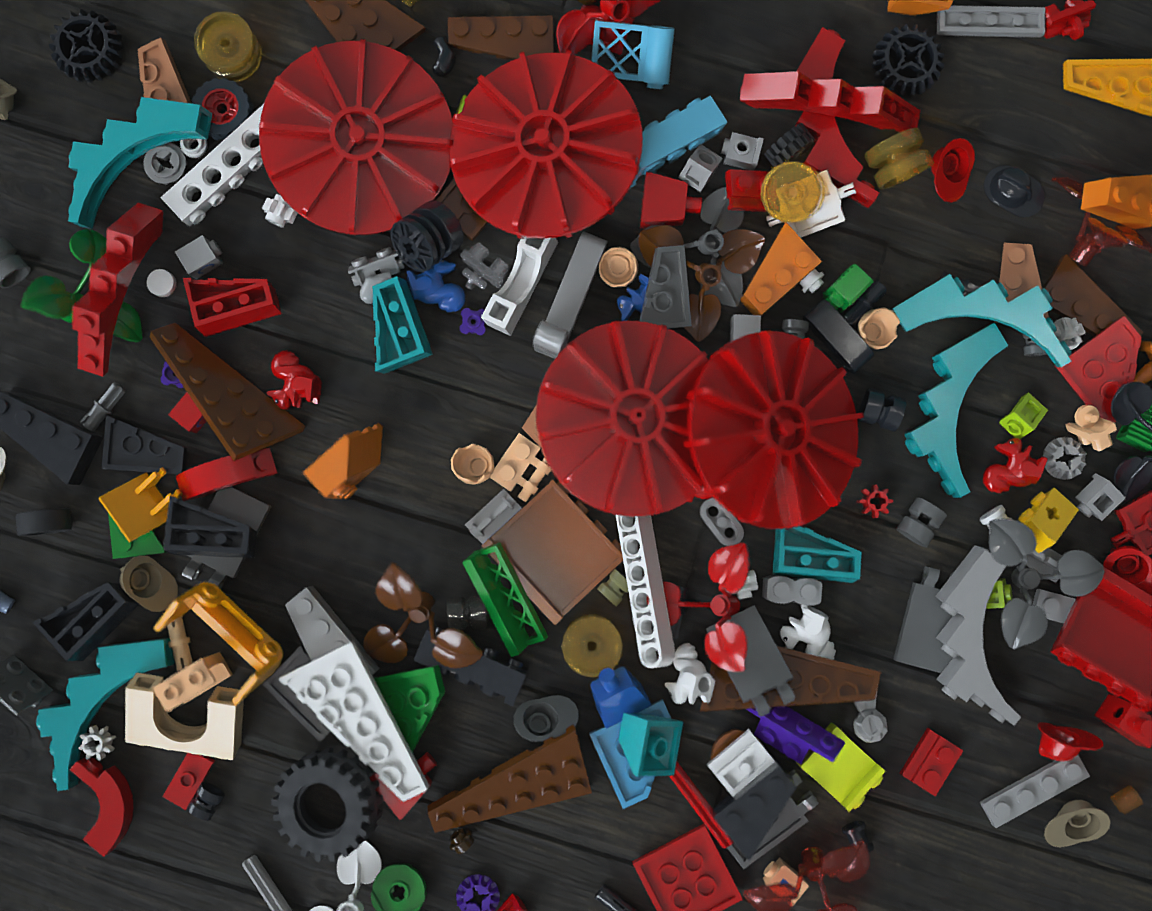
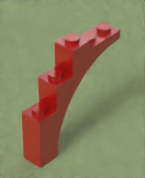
M138 202L107 228L106 253L90 267V291L73 305L72 329L78 331V369L102 377L108 372L113 333L123 299L141 260L151 245L162 234L163 210Z

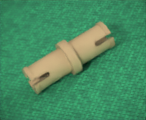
M183 616L167 625L171 641L168 642V645L173 650L177 671H181L193 664L188 645L191 641L190 637L186 636Z

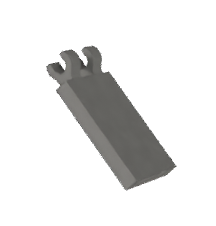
M230 486L217 491L208 511L250 526L257 531L258 535L272 506ZM187 555L192 559L185 567L182 576L196 580L205 564L216 570L208 582L217 585L221 590L227 576L236 578L245 558Z
M925 566L921 584L914 582L912 584L893 660L942 673L952 660V657L941 649L944 644L937 640L936 637L952 618V615L940 607L943 602L935 597L940 589L934 588L938 581L940 570Z
M755 605L731 616V620L726 622L740 625L744 629L748 640L745 671L735 672L727 670L743 703L751 700L758 715L762 717L770 713V707L762 694L774 688L778 691L784 705L795 701V695L787 682L793 680V676ZM716 624L706 628L707 633L716 631Z
M794 769L788 772L794 779L795 785L798 786L802 782L800 776ZM810 790L797 802L790 797L750 861L735 843L727 847L741 867L745 869L807 823L808 818L805 816V813L819 804L817 798Z

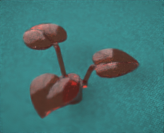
M1052 178L1051 181L1058 182L1066 191L1082 200L1084 184L1069 178ZM1086 211L1080 232L1075 238L1078 242L1069 253V256L1077 263L1087 266L1096 253H1100L1104 248L1112 246L1126 247L1129 243L1152 253V245L1132 228L1117 224L1114 230L1105 226L1099 220L1090 218L1091 213ZM1087 224L1090 226L1094 235L1087 233V235L1084 236Z
M860 840L854 845L832 851L825 857H823V852L820 848L808 847L801 853L803 864L798 865L799 875L796 887L787 883H775L744 891L745 898L758 911H789L793 907L792 900H796L799 897L805 873L809 880L818 881L826 909L818 911H858L855 906L847 903H840L831 907L823 879L825 874H828L831 878L837 876L842 881H852L862 877L869 867L867 847L864 841Z

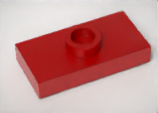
M187 753L162 797L187 810L189 802L195 798L196 790L206 779L215 760L205 755Z

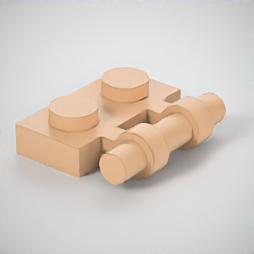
M519 433L494 468L490 478L510 492L516 484H519L523 489L517 497L527 502L531 494L535 495L539 489L537 488L538 484L545 474L549 475L551 468L545 457L542 461L536 458L541 448ZM532 464L537 469L527 481L522 475L529 465Z

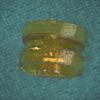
M228 11L215 12L205 17L196 29L194 35L195 50L207 68L219 79L227 78L229 81H242L250 77L259 67L262 58L261 45L248 23L239 15Z
M912 128L896 134L872 147L864 154L871 169L881 168L874 176L880 190L903 183L934 164L928 149L917 150L924 143L919 128Z
M784 162L775 166L765 176L761 186V200L765 210L774 219L784 223L803 222L812 218L821 209L825 200V184L822 176L813 167L800 162ZM796 188L797 194L795 197L789 194L790 189Z
M587 614L579 616L569 624L564 632L562 650L564 659L572 670L583 676L596 677L599 676L603 669H613L621 658L622 642L619 631L610 620L602 615ZM589 641H595L597 643V646H595L594 651L589 650V647L587 646V643Z

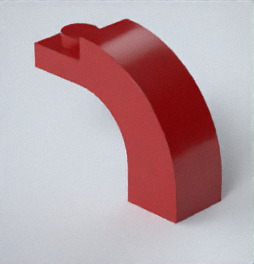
M266 448L236 461L231 456H226L201 464L176 476L179 490L182 492V500L185 502L209 496L216 491L236 484L272 476L277 473L271 450Z
M85 757L78 760L70 771L94 790L99 799L100 814L96 824L83 840L104 857L116 848L129 829L133 816V797L128 781L115 765L104 771L99 761L94 758L86 759Z

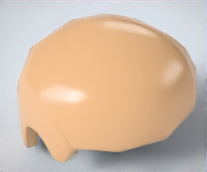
M624 247L610 248L602 254L598 263L601 279L611 287H626L634 281L638 274L639 264L637 258Z
M887 308L869 310L859 320L858 335L871 349L886 348L897 338L896 330L900 320L893 310Z
M476 444L457 448L451 458V470L459 480L466 484L475 485L486 481L493 474L495 468L494 458L487 448Z

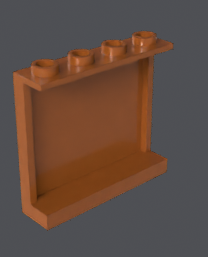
M552 479L545 488L481 546L485 548L499 542L501 543L527 596L556 625L566 613L624 560L621 544L616 539L610 542L604 535L607 532L606 528L597 519L592 522L586 516L589 510L579 500L574 503L568 497L570 491L562 486L560 481L555 483ZM495 552L490 553L489 555L499 565L500 561L498 560Z

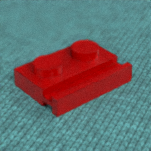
M734 169L725 172L727 198L729 199L728 210L775 212L779 210V205H777L776 201L778 198L776 191L778 189L777 172Z
M927 728L900 771V774L933 796H936L963 750Z

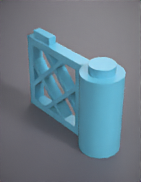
M596 20L592 62L598 64V58L606 52L615 63V66L610 70L613 71L618 67L621 71L613 72L617 79L643 81L648 83V88L663 89L664 84H669L675 29L666 26H648ZM601 27L611 28L618 37L609 46H606L600 39ZM617 29H624L626 31L620 34ZM630 30L642 31L641 43L632 49L623 36ZM621 40L630 53L618 62L609 49ZM599 44L604 49L601 53H599ZM640 48V56L638 57L635 52ZM632 55L639 64L638 74L627 73L621 66V63Z

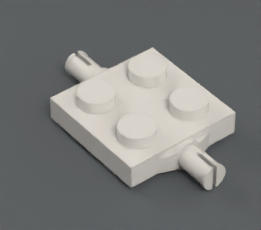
M827 169L779 188L776 191L781 202V211L766 216L767 221L778 218L770 221L768 224L772 227L785 221L801 238L843 222L846 218L841 207V199L856 194L855 188L844 192L853 188L854 184L852 182L837 189Z

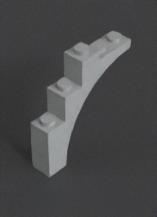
M974 546L935 596L943 602L940 607L952 615V618L936 639L944 644L941 649L953 657L936 680L944 685L941 690L955 700L957 697H960L966 702L971 699L980 707L986 704L991 708L989 712L991 716L1001 723L1007 720L1015 726L1021 716L1006 703L995 687L986 665L983 650V621L987 602L996 581L1006 565L998 563L986 549Z

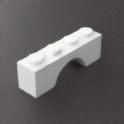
M524 237V239L520 240L517 246L516 260L507 281L497 293L492 295L481 317L488 326L509 336L512 335L558 244L556 238Z

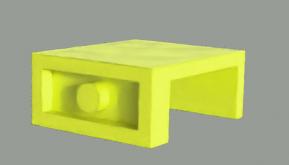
M831 722L825 730L845 742L835 761L831 762L809 749L801 764L796 763L850 812L853 808H858L864 802V795L870 788L874 789L883 780L882 775L886 771Z

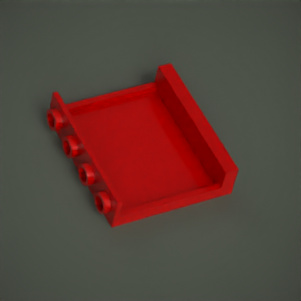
M1104 567V576L1098 587L1087 595L1076 598L1050 652L1056 655L1063 664L1074 666L1082 671L1083 676L1098 681L1106 686L1110 693L1129 700L1136 709L1150 712L1152 711V596Z

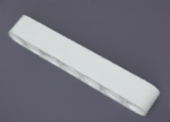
M616 515L641 661L648 668L671 665L675 658V649L651 515L635 517V524H633L634 517ZM643 568H644V571H645V576H644V578H643V576H642ZM647 596L650 599L649 605L647 604ZM652 622L654 624V632L651 628ZM657 650H658V652H659V659H657V656H656V651H657Z

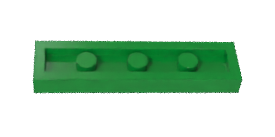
M500 542L476 550L462 562L511 657L519 655L528 645L545 641L548 638ZM495 552L500 561L499 566L491 563L487 554ZM501 576L510 581L512 585L511 590L502 585L500 581ZM513 600L522 604L524 608L523 613L515 610L512 604ZM525 623L532 626L537 635L529 637L524 628Z

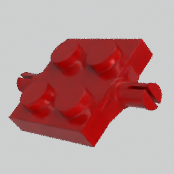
M1152 490L1114 510L1124 530L1122 533L1110 538L1116 548L1130 541L1146 555L1152 554Z

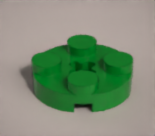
M408 863L392 864L379 872L374 880L371 891V901L376 911H419L427 898L426 883L423 876ZM394 885L405 888L403 893L404 899L401 900L399 896L393 897Z

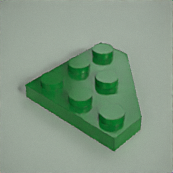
M439 665L373 678L412 753L445 693Z

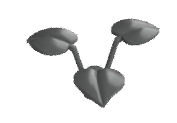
M726 187L714 191L702 202L700 217L705 223L712 224L710 227L711 231L700 236L698 241L684 244L685 249L698 247L701 253L711 255L712 265H716V260L719 256L718 251L724 244L723 236L718 230L725 233L737 229L741 225L744 211L728 210L729 199L727 198ZM653 225V226H650V227H648V228H646V229H650V228H653V227H656V226H660V225ZM637 237L630 244L631 251L642 264L651 268L640 252ZM723 261L720 270V282L716 286L709 287V290L705 291L704 295L713 294L718 297L721 304L737 307L743 292L742 274L728 271Z
M993 519L989 521L990 552L993 558L1002 565H1017L1012 573V582L1016 587L1020 588V592L1023 593L1027 600L1025 602L1019 598L1011 599L1005 605L1002 612L1001 622L1004 638L1008 646L1015 649L1037 641L1044 635L1047 629L1048 620L1046 613L1041 607L1032 605L1033 600L1028 593V589L1036 588L1040 580L1061 579L1060 588L1064 594L1076 597L1084 596L1098 587L1103 579L1105 570L1104 566L1089 553L1071 550L1064 553L1058 560L1057 569L1060 574H1039L1037 570L1025 567L1028 562L1026 555L1034 552L1037 546L1036 537L1032 530L1015 520Z

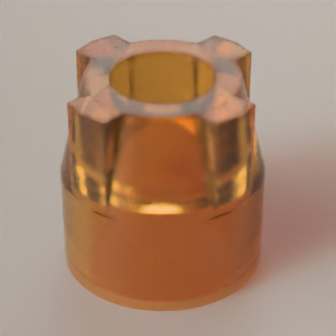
M1130 785L1110 797L1117 809L1124 815L1143 804L1138 793Z

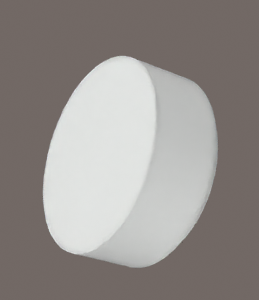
M157 269L149 274L147 287L151 293L159 297H167L174 292L176 280L168 271Z

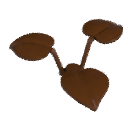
M667 225L642 230L638 237L640 252L650 266H652L655 248L684 245L680 232ZM745 229L730 230L722 234L724 244L718 251L722 257L717 260L716 265L703 263L697 266L686 260V266L696 271L697 281L703 284L699 291V296L689 294L692 326L684 327L696 341L700 342L706 338L720 318L721 303L718 297L713 294L704 295V292L708 291L709 287L716 286L720 282L722 262L724 261L725 268L732 273L741 274L749 271L758 260L761 248L765 242V238L762 235Z
M391 563L377 584L376 595L379 601L389 609L398 610L403 607V610L408 611L409 615L396 633L386 624L371 628L364 639L363 647L365 652L372 658L386 663L402 661L408 653V645L400 636L411 621L421 623L429 619L431 642L436 645L432 655L440 664L450 668H462L478 661L482 657L483 651L464 632L452 628L445 629L436 638L434 624L436 614L432 612L435 604L433 596L427 592H421L418 585L405 571L396 564Z

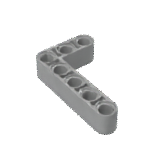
M582 232L546 321H541L533 340L535 351L555 359L566 347L608 241L587 232Z

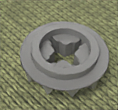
M168 142L147 151L144 157V169L153 181L167 185L168 183L177 182L182 175H185L184 170L188 164L185 154L177 145ZM170 158L169 162L174 168L169 169L166 167L162 170L163 166L158 159L167 161Z
M1067 437L1052 440L1046 446L1043 457L1048 458L1045 465L1048 473L1055 478L1063 480L1072 479L1081 474L1083 467L1087 465L1085 462L1087 453L1081 447L1082 443ZM1063 451L1067 455H1074V458L1068 461V465L1065 462L1056 461V459L1064 455Z

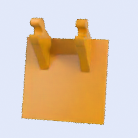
M164 467L160 468L157 473L154 471L150 476L146 472L99 497L100 502L129 543L166 523L170 496L179 498L182 495V492L177 489L174 494L170 493L164 498L157 489L156 484L167 473Z

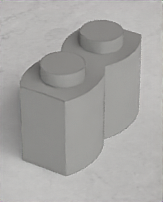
M770 575L763 578L762 597L769 601L782 604L794 601L809 606L821 603L822 583L815 579L804 577L790 579L780 575Z

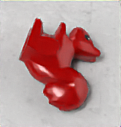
M286 350L277 353L272 359L271 370L274 376L285 380L284 387L279 390L267 391V395L271 396L276 405L282 410H288L291 404L294 407L301 408L303 398H306L308 402L319 404L322 386L319 376L315 375L307 366L300 365L299 358L293 352Z
M1012 438L1004 444H997L994 447L997 451L1008 457L1006 465L992 464L983 473L985 487L991 492L1001 494L1002 492L1009 491L1010 486L1025 487L1036 484L1041 478L1048 458L1041 457L1037 460L1031 458L1032 446H1028L1021 451L1022 441L1019 438Z

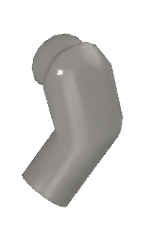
M390 271L369 276L365 279L360 289L362 301L367 304L373 303L372 286L391 279Z

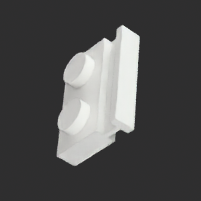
M748 729L709 761L707 765L734 797L775 761Z

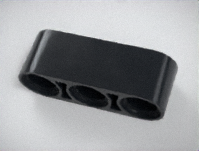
M822 299L803 316V321L809 322V329L850 373L855 374L874 357L871 348L827 300Z

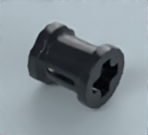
M861 820L851 822L841 829L843 834L847 835L852 848L850 853L853 857L868 854L875 848L873 843L869 842L864 829L866 824Z

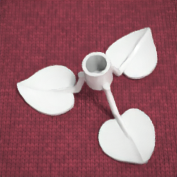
M366 840L349 856L344 858L341 855L338 858L337 874L343 884L355 883V887L351 895H349V900L341 904L337 911H364L363 904L356 899L360 883H372L378 873L381 872L382 861L380 854ZM320 905L312 908L309 911L334 910L331 907Z

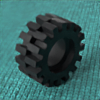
M799 123L772 144L764 156L777 171H780L796 160L798 156L802 155L814 143L815 138L802 123Z

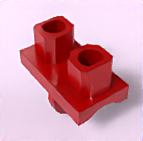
M1067 0L1064 6L1065 10L1062 11L1055 4L1045 7V38L1049 39L1059 34H1062V36L1069 35L1073 40L1082 38L1084 28L1089 27L1091 10L1096 7V3L1093 0L1086 2L1084 0Z

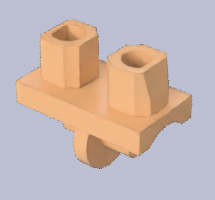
M1086 404L1079 407L1074 416L1076 423L1069 422L1065 424L1067 431L1077 435L1079 443L1083 445L1092 443L1093 449L1097 451L1113 445L1110 433L1117 430L1115 423L1100 418L1099 411L1092 405Z

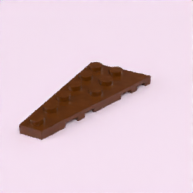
M777 646L793 676V680L787 682L795 695V701L784 705L776 688L762 694L769 707L874 701L881 672ZM712 662L709 674L715 680L710 702L702 701L700 712L755 708L751 700L743 703L727 670Z

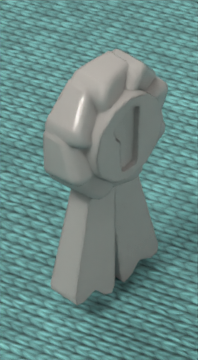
M876 699L874 701L854 702L859 712L853 721L855 734L866 743L880 741L888 729L886 717L875 710Z

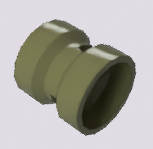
M614 569L609 574L610 579L607 582L601 583L597 589L617 607L622 601L624 593H629L627 579Z

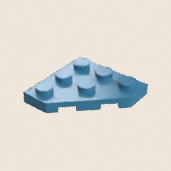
M663 699L652 703V706L639 712L671 719ZM621 721L608 729L602 726L589 732V735L624 809L648 798L655 776H636L633 774L619 742Z

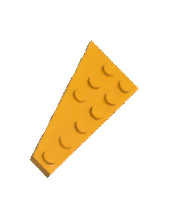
M1152 59L1066 60L1063 63L1065 90L1152 117Z

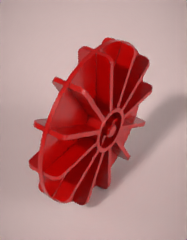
M366 39L342 41L318 48L317 46L312 47L311 51L292 62L279 77H276L263 105L259 123V144L264 167L272 184L294 211L315 225L327 230L350 235H370L390 231L394 223L403 219V217L412 213L424 203L430 200L434 201L438 196L451 169L450 146H453V140L450 138L453 122L448 104L438 85L420 65L413 61L412 57L384 45L366 42Z
M567 50L565 54L539 53L528 56L525 55V52H520V58L500 66L486 77L480 75L477 78L478 84L464 100L465 104L462 112L453 115V128L450 138L453 140V146H450L452 172L455 182L466 202L481 218L494 227L514 234L521 239H524V237L556 238L565 235L566 238H570L572 233L593 225L607 214L611 215L615 211L614 208L630 189L638 174L642 157L643 135L640 117L631 95L611 70H606L588 59L575 56L571 50Z
M614 321L588 330L570 342L557 355L546 372L540 386L536 406L538 442L549 467L562 486L566 487L581 501L596 509L628 517L656 515L682 505L699 493L705 484L695 466L691 448H685L684 442L689 441L688 413L691 400L687 398L689 391L694 389L699 375L709 360L706 357L708 354L705 351L701 352L693 343L675 331L668 329L666 325H656L641 321Z
M760 331L736 338L710 356V360L699 375L694 389L688 392L687 398L691 400L688 413L689 441L684 442L685 448H691L695 466L705 484L702 490L705 494H712L720 505L737 517L738 521L768 529L794 528L809 523L824 514L829 508L835 507L841 502L840 496L851 478L854 467L861 466L862 460L857 457V419L864 418L863 412L856 413L851 393L843 379L847 371L844 367L837 369L832 361L814 346L812 339H802L792 334L777 331Z

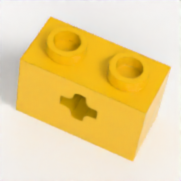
M1056 488L1051 489L1045 494L1043 492L1038 493L1030 502L1033 505L1032 508H1028L1018 518L1021 523L1028 526L1034 533L1037 542L1035 550L1038 553L1057 542L1079 510Z

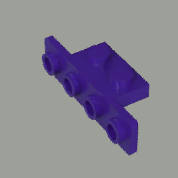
M787 706L770 707V713L762 717L758 715L755 708L746 709L761 718L754 735L800 764L805 759L809 749L834 762L845 745L842 739Z

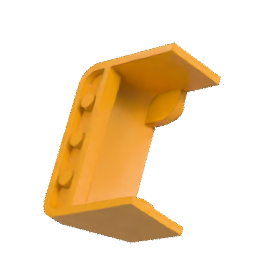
M202 582L177 598L154 629L159 632L192 609L257 671L231 701L234 705H237L277 670L281 664L283 652L280 645L227 597L217 585Z

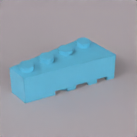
M711 96L703 100L697 98L690 102L686 109L682 111L676 109L668 114L664 121L660 123L657 120L653 121L644 128L642 132L643 148L639 171L631 187L635 186L639 176L646 175V172L656 173V170L665 163V160H668L670 164L686 152L685 148L688 147L689 151H692L721 132L727 124V120Z

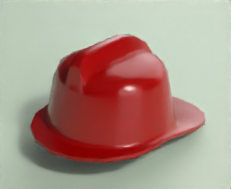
M953 139L945 147L936 151L932 157L931 171L935 176V189L939 197L946 202L958 201L963 196L974 165L975 152L972 144L966 139Z
M1133 546L1112 548L1110 554L1104 560L1103 566L1152 596V558Z
M1040 722L1037 725L1038 729L1042 732L1039 746L1040 755L1056 761H1072L1082 749L1098 750L1104 745L1098 736L1082 729L1056 726L1046 722Z

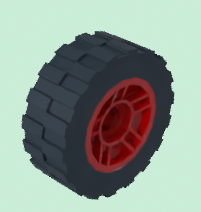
M215 78L212 81L203 83L204 85L196 90L192 101L193 104L201 105L213 113L208 136H212L215 140L219 141L226 139L253 114L254 106L245 90L235 81H229L227 78ZM223 106H225L227 108V111L223 114H220L221 110L223 109Z

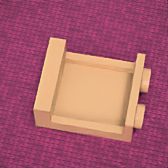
M218 652L198 660L153 687L165 710L170 711L182 703L186 704L231 677L233 673L221 653Z

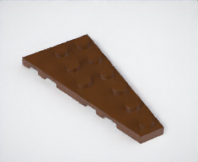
M305 0L336 42L366 39V42L377 43L400 51L426 31L423 25L386 0Z
M172 323L151 331V340L234 461L304 431V424L286 410L280 409L270 397L178 324Z
M574 724L566 728L564 734L556 738L551 736L544 740V745L533 751L526 750L492 769V774L483 779L478 777L470 781L471 785L461 791L454 790L427 805V810L434 833L591 794V786Z

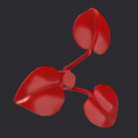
M600 0L602 12H588L586 16L578 9L567 12L560 19L556 30L559 53L565 54L567 50H571L576 54L593 40L595 21L591 18L595 17L606 20L609 16L614 21L621 22L626 18H634L642 14L647 8L660 0Z
M738 543L718 549L709 560V576L712 581L720 583L719 590L724 595H716L711 602L680 601L681 589L679 586L671 582H663L670 627L676 624L681 616L679 606L711 607L715 615L723 616L715 625L716 631L709 632L705 637L706 653L712 662L719 667L729 671L742 672L745 671V660L748 650L747 636L740 625L726 622L731 620V616L737 614L740 610V602L732 593H736L744 587L749 573L746 543ZM647 596V604L649 605L650 599Z

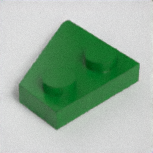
M108 513L113 559L168 553L164 550V544L162 545L155 534V529L129 543Z

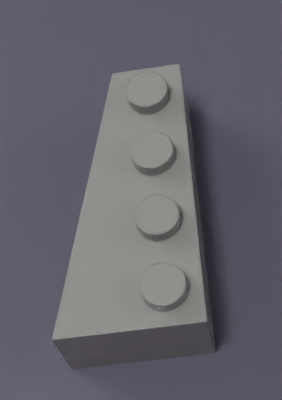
M313 586L306 587L285 604L311 661L354 640L371 675L380 669Z

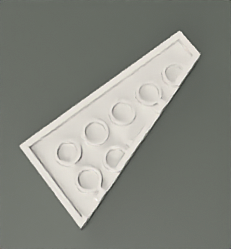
M354 640L278 678L284 685L287 684L297 694L296 697L303 704L306 703L317 714V718L347 747L350 746L359 755V759L365 765L368 764L402 801L428 790L429 785Z

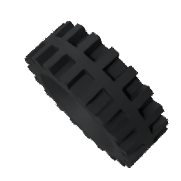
M326 748L322 752L317 749L307 756L305 755L283 772L280 776L282 780L274 788L279 794L272 799V805L278 806V811L273 814L274 821L280 820L283 827L278 830L280 835L282 836L287 833L291 838L288 845L293 848L297 844L302 848L300 855L306 857L308 854L314 853L315 861H321L326 856L329 857L330 862L336 861L341 855L344 858L349 856L376 830L378 826L376 821L382 817L383 811L377 809V807L383 802V795H376L375 792L380 783L378 780L371 781L368 775L373 770L369 766L363 769L359 765L361 760L357 755L353 759L347 758L348 751L344 749L336 754L333 752V748ZM323 783L329 785L340 794L347 812L346 820L341 827L337 829L322 827L311 818L304 800L305 792L311 784Z

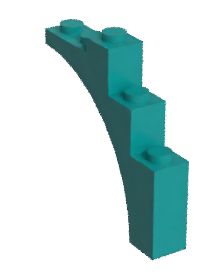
M141 97L140 106L136 112V123L107 119L106 128L102 135V145L73 141L72 150L69 154L68 168L77 171V177L73 184L74 192L72 203L69 206L68 222L92 229L98 208L107 190L117 176L133 160L147 151L168 142L184 139H208L213 113L198 104Z
M951 274L892 309L899 318L900 325L905 332L922 324L944 318L974 317L989 319L1010 326L1028 336L1046 352L1057 368L1071 362L1069 355L1072 354L1070 348L1064 340L1059 342L1054 334L1057 331L1055 324L1049 317L1045 319L1043 316L1044 313L1053 309L1050 305L1053 300L1045 288L1040 289L1039 286L1007 302L1006 297L1009 295L1001 282L996 284L992 280L964 297L962 294L965 291L963 284L958 277L953 279Z
M995 323L984 327L932 357L936 373L940 377L943 376L945 381L918 395L921 410L925 415H929L931 419L904 434L907 439L905 444L912 454H916L917 457L928 454L930 467L934 472L939 473L943 480L941 485L944 491L949 496L952 495L953 498L963 497L970 493L961 473L956 452V426L961 403L967 388L978 371L993 356L1008 346Z
M170 637L98 647L99 652L96 655V664L100 668L101 673L78 675L69 678L66 694L71 703L48 706L38 710L39 714L36 724L40 730L41 737L52 736L50 752L54 756L55 764L52 775L54 783L57 784V791L68 790L79 784V777L70 769L80 758L81 750H79V747L82 746L83 742L80 735L87 733L92 719L102 704L119 687L131 680L136 672L145 673L174 664L173 650L168 645V642H171Z

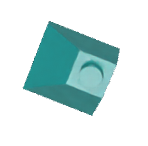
M623 713L619 742L634 775H674L683 721L642 713Z

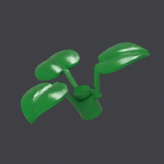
M88 228L76 232L70 239V250L79 261L90 263L77 289L71 294L66 292L65 285L58 278L52 276L38 277L26 290L22 301V308L34 310L52 318H61L66 322L72 323L73 305L84 296L80 293L90 277V267L106 253L107 239L97 231ZM122 302L113 335L127 341L140 342L142 340L140 317L131 305Z

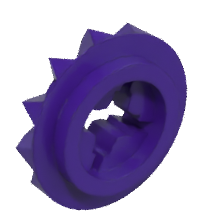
M480 874L471 875L464 879L458 887L456 893L457 906H459L461 911H495L500 899L499 889L491 878ZM474 887L479 895H486V897L482 898L481 907L477 901H470L474 895Z

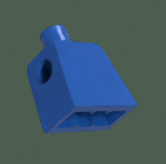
M620 667L616 670L605 668L599 673V678L590 684L595 706L606 729L621 722L623 713H639L652 706L641 683L626 667Z

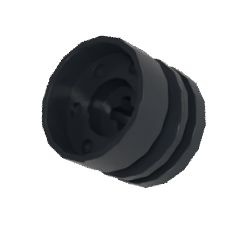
M430 200L393 224L391 228V241L399 258L408 267L415 271L425 272L461 247L463 231L456 215L446 205L439 201Z

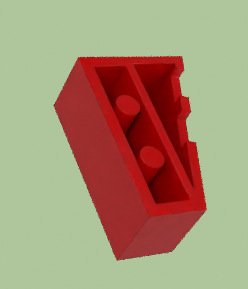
M183 278L194 326L205 337L282 314L276 290L267 279L233 278V280H217V278H208V280H193L192 278Z

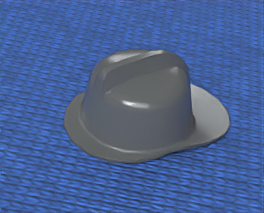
M561 695L530 700L522 703L516 709L514 726L523 738L534 742H544V740L551 736L556 738L564 734L566 728L573 724L576 727L579 719L578 709L572 700Z

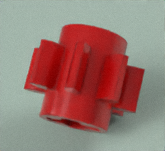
M875 484L872 485L871 492L867 489L861 490L864 496L862 499L857 500V503L862 504L864 507L861 512L862 514L872 511V517L878 518L879 511L884 514L889 513L886 507L893 500L888 499L886 495L888 489L878 491V486ZM870 499H879L880 503L876 505L871 504Z

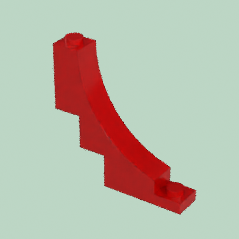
M822 27L796 72H800L812 80L832 79L835 64L845 40L836 31L827 30ZM804 111L795 126L802 123L815 138L814 142L816 143L803 163L801 170L812 176L828 169L831 180L837 189L853 182L854 187L844 192L855 188L856 194L848 197L869 208L876 200L879 192L874 190L875 187L869 182L857 180L863 166L853 156L843 140L835 116Z
M800 72L744 74L743 85L740 90V101L753 108L788 109L826 114L861 122L879 129H894L906 137H916L921 111L884 86L853 87L842 79L812 80Z

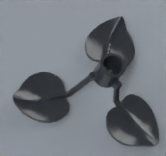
M1127 382L1122 385L1115 393L1111 403V414L1114 420L1119 424L1128 425L1136 418L1152 432V425L1140 415L1145 413L1152 405V389L1142 382ZM1130 456L1123 460L1116 468L1114 485L1125 497L1122 501L1123 503L1134 497L1151 481L1152 462L1150 461H1152V456H1145L1143 459L1138 456Z

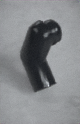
M444 36L437 38L433 42L439 57L432 68L434 74L438 77L448 74L455 62V55Z

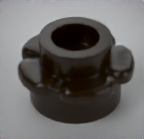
M462 828L456 830L450 836L451 844L449 848L455 850L458 854L467 851L475 840L471 835V830H463Z

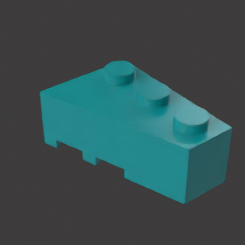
M396 276L372 286L373 317L376 328V337H374L377 358L375 372L388 373L433 355L407 281Z
M797 526L775 530L773 575L849 583L860 579V551L831 538L823 537L806 527Z

